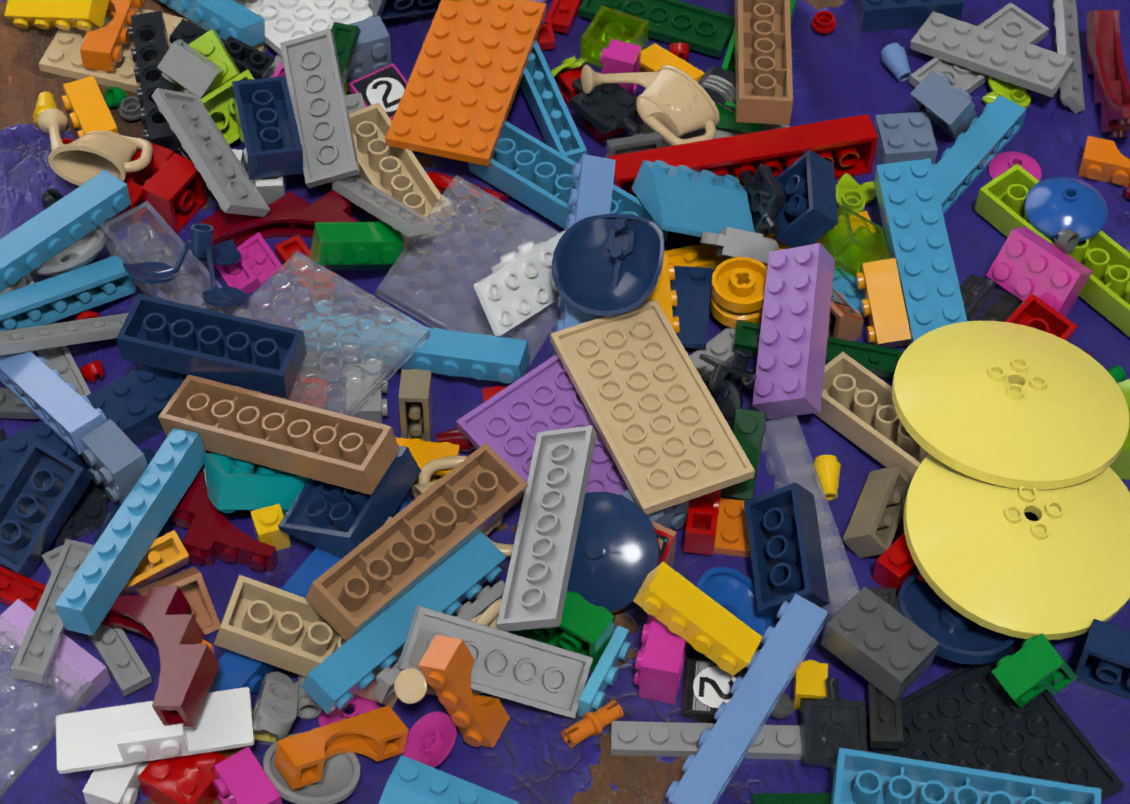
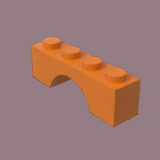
M109 0L106 15L112 17L113 20L103 28L87 31L81 45L80 53L84 68L114 72L117 63L122 60L124 45L128 44L130 40L128 27L132 26L131 16L137 15L139 8H142L144 5V0Z
M1088 136L1078 176L1128 187L1130 183V159L1119 152L1114 141Z
M436 635L418 664L419 668L425 675L427 683L432 686L439 697V702L444 705L451 716V721L463 735L464 741L474 747L485 746L494 748L510 719L508 713L498 698L472 694L471 672L475 659L463 639Z
M388 705L278 740L274 765L292 790L321 781L324 763L333 755L347 752L358 753L378 762L404 753L409 729Z

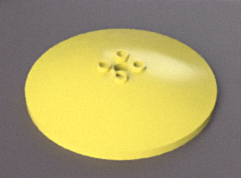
M966 321L939 327L922 335L909 345L900 357L893 377L892 400L899 420L910 436L925 451L950 468L994 485L1016 489L1024 487L1023 489L1031 490V488L1047 490L1085 482L1105 471L1116 460L1128 434V406L1120 387L1108 371L1093 357L1068 341L1025 325L1000 321Z
M928 454L915 472L907 491L903 515L904 532L908 548L919 572L937 595L954 610L980 626L1011 637L1029 639L1032 636L1038 637L1040 634H1043L1048 640H1057L1089 632L1093 619L1100 621L1110 620L1130 599V492L1110 467L1096 477L1073 486L1047 490H1036V488L1026 490L1023 489L1024 487L1019 489L1009 488L977 480L950 468L931 454ZM1032 512L1039 520L1031 521L1026 518L1024 513Z

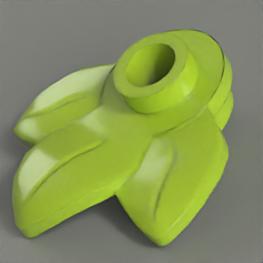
M575 55L562 61V65L552 69L551 73L555 77L582 66L587 60L586 58L582 59V57L576 59Z
M991 76L987 78L992 92L982 97L984 103H993L1001 95L1024 108L1030 105L1031 96L1026 88Z
M848 173L844 174L837 185H835L837 204L847 214L862 212L865 204L873 201L876 197L874 181L859 185Z

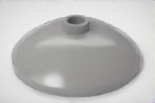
M97 228L31 273L39 276L54 277L91 264L102 251L106 242L103 231Z
M300 733L291 734V735H288V736H286V737L294 736V735H297V734H300ZM277 741L268 748L264 756L263 769L281 797L295 804L338 803L350 796L359 782L360 764L354 753H339L331 756L324 763L321 781L292 790L274 765Z

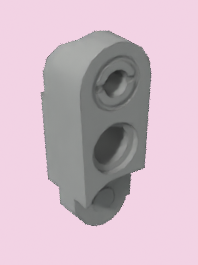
M730 227L721 228L720 234L702 232L700 240L701 244L717 247V256L729 259L749 257L762 262L766 266H768L769 252L778 251L779 249L777 241L763 237L764 234Z
M271 672L265 675L252 712L253 730L262 732L264 729L275 734V738L281 740L286 738L297 716L299 682L293 684L291 678L280 672Z

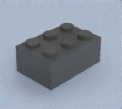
M864 587L826 624L821 645L895 702L933 662L939 642L868 588Z

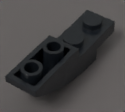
M182 19L171 33L169 42L173 44L174 41L181 39L185 43L190 44L208 31ZM230 35L226 40L220 38L240 74L248 69L254 79H262L275 62V58Z

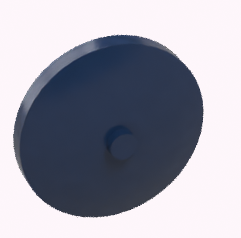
M610 492L585 493L567 591L576 592L595 606L605 607L611 613H615L635 603L633 600L647 575L659 565V538L648 515L634 502Z
M919 572L909 576L902 584L896 599V610L939 642L935 655L963 664H987L999 660L1010 651L1016 637L992 631L961 615L941 599L928 583L917 579Z

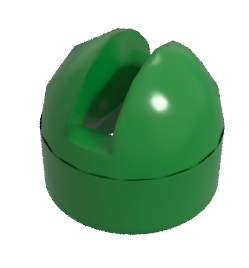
M109 86L105 92V102L108 107H120L122 100L127 97L126 92L117 86Z

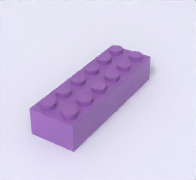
M820 243L769 252L756 366L757 378L755 380L752 403L760 412H766V418L768 419L821 412L835 258Z

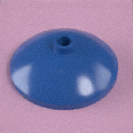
M1052 177L1042 180L1030 189L1025 200L1024 208L1028 221L1037 231L1051 239L1060 236L1057 234L1058 231L1070 229L1079 234L1078 242L1088 240L1096 236L1103 229L1108 216L1106 201L1099 191L1090 184L1072 177Z
M715 567L706 571L695 584L697 588L762 637L769 626L774 627V620L758 612L754 581L743 573L728 567ZM760 641L757 649L762 647L764 643Z

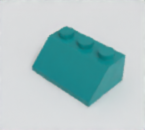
M204 454L208 498L216 509L221 512L232 513L235 510H248L250 512L280 503L282 512L287 513L308 481V478L222 454Z

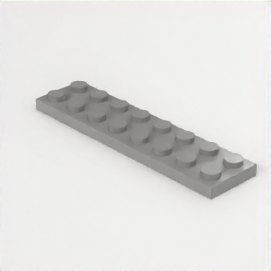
M593 425L537 432L527 479L528 486L524 493L497 626L502 631L558 627L561 624L597 435Z

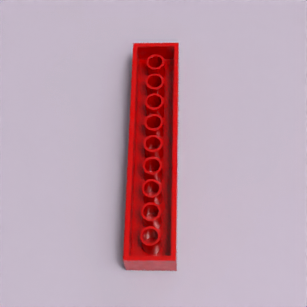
M869 114L612 155L609 156V159L616 160L613 184L638 198L632 190V186L644 160L651 162L660 160L675 167L684 165L699 172L708 170L715 175L723 177L726 174L732 175L740 181L741 186H744L740 178L742 172L750 171L753 176L758 166L763 164L771 168L776 178L804 153L811 150L833 163L835 179H841L846 173L851 177L872 173L878 136Z

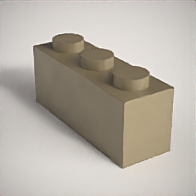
M402 369L398 397L401 438H418L423 441L432 442L434 411L431 371Z
M898 465L870 471L842 539L859 558L883 554L891 546L904 512V503L911 484L910 478Z

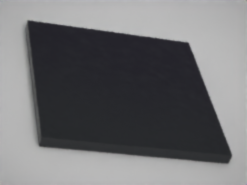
M1011 647L1005 656L1014 655L1016 651ZM1002 658L987 664H965L902 698L903 749L870 748L869 717L866 718L867 747L872 753L1101 789V802L1119 793L1124 787V784L1047 689L1022 708L1013 701L992 673Z

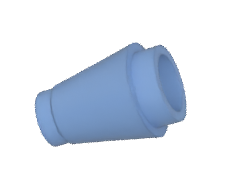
M892 43L883 48L881 60L897 80L905 82L910 79L912 73L905 48L900 46L899 43Z

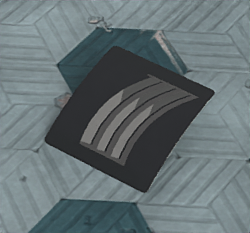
M711 66L698 83L714 102L734 112L735 108L724 104L726 101L736 103V95L734 94L736 92L735 73Z

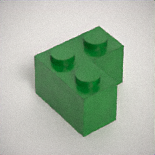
M1043 634L1027 639L1022 644V649L1014 655L1003 657L997 663V668L992 671L1013 701L1021 708L1047 689L1054 696L1078 678L1057 649Z

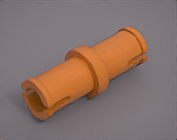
M613 699L594 712L588 711L583 714L580 721L567 729H563L561 736L564 742L567 744L571 741L568 747L574 748L592 735L598 736L602 733L603 728L611 724V721L621 719L624 713L619 704L616 705L617 701Z

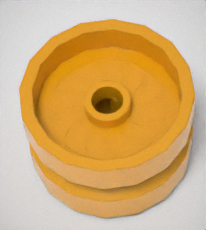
M734 257L723 261L716 267L712 274L710 310L719 322L734 329L737 320L761 324L767 266L749 257Z

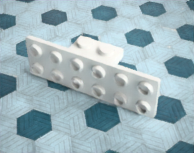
M566 230L546 242L534 244L533 241H529L518 246L519 251L517 253L513 251L501 256V262L491 267L493 273L474 284V289L495 336L503 335L558 300L559 292L552 275V259L555 247Z
M244 687L209 692L193 727H184L183 724L164 726L152 707L153 701L59 714L56 716L58 773L65 774L254 745L250 689Z

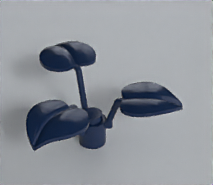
M193 224L191 226L190 241H184L183 251L174 267L162 262L126 264L123 262L124 269L132 277L146 283H165L174 280V274L179 272L190 249L194 258L208 262L212 290H206L202 293V299L206 303L213 306L229 307L249 304L250 301L248 295L238 288H219L217 286L214 264L230 265L239 263L241 261V254L237 250L233 239L213 246L214 227L208 224Z

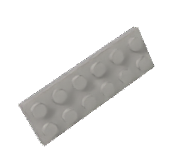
M1011 2L978 26L1032 45H1036L1047 37L1049 32L1047 26ZM935 57L911 74L909 83L917 87L927 74L933 70L938 75L942 72L953 82L951 85L958 91L962 88L970 94L985 83L989 76Z
M936 12L931 13L910 44V49L1050 97L1054 96L1074 66V58Z
M327 29L280 43L289 94L303 149V172L308 188L360 174L332 30Z
M157 88L152 94V98L157 104L158 110L164 115L170 125V129L176 134L182 144V148L193 161L195 169L205 180L207 188L215 196L219 207L228 214L265 217L270 208L252 180H249L247 172L199 97L195 94Z
M419 605L416 606L398 664L399 668L404 670L416 668L421 671L418 664L436 635L463 639L475 659L471 672V689L575 719L578 710V699L584 690L593 661L592 657Z

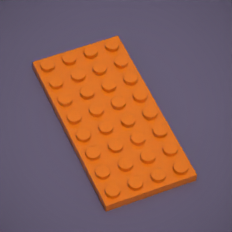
M441 0L385 137L386 145L489 166L545 17L547 4L530 0Z

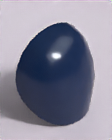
M601 214L576 222L559 239L553 254L552 275L559 294L572 307L596 316H615L633 310L644 303L658 284L664 259L663 232L655 221L635 215Z

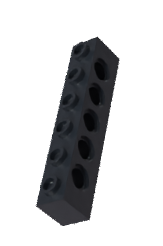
M162 11L132 15V26L128 27L130 42H135V46L131 47L133 62H138V67H134L136 82L141 83V87L137 88L139 103H144V108L140 109L142 124H147V129H143L144 139L172 151L183 150L181 142L170 129L169 123L158 110V106L152 98V94L157 88L176 91L175 83L164 78L162 71L157 68L169 50Z

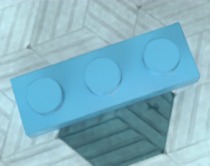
M617 626L578 699V715L583 716L588 711L593 712L595 709L598 710L602 707L606 697L604 691L607 685L612 686L619 672L617 666L620 660L625 661L630 653L632 644L628 642V629Z

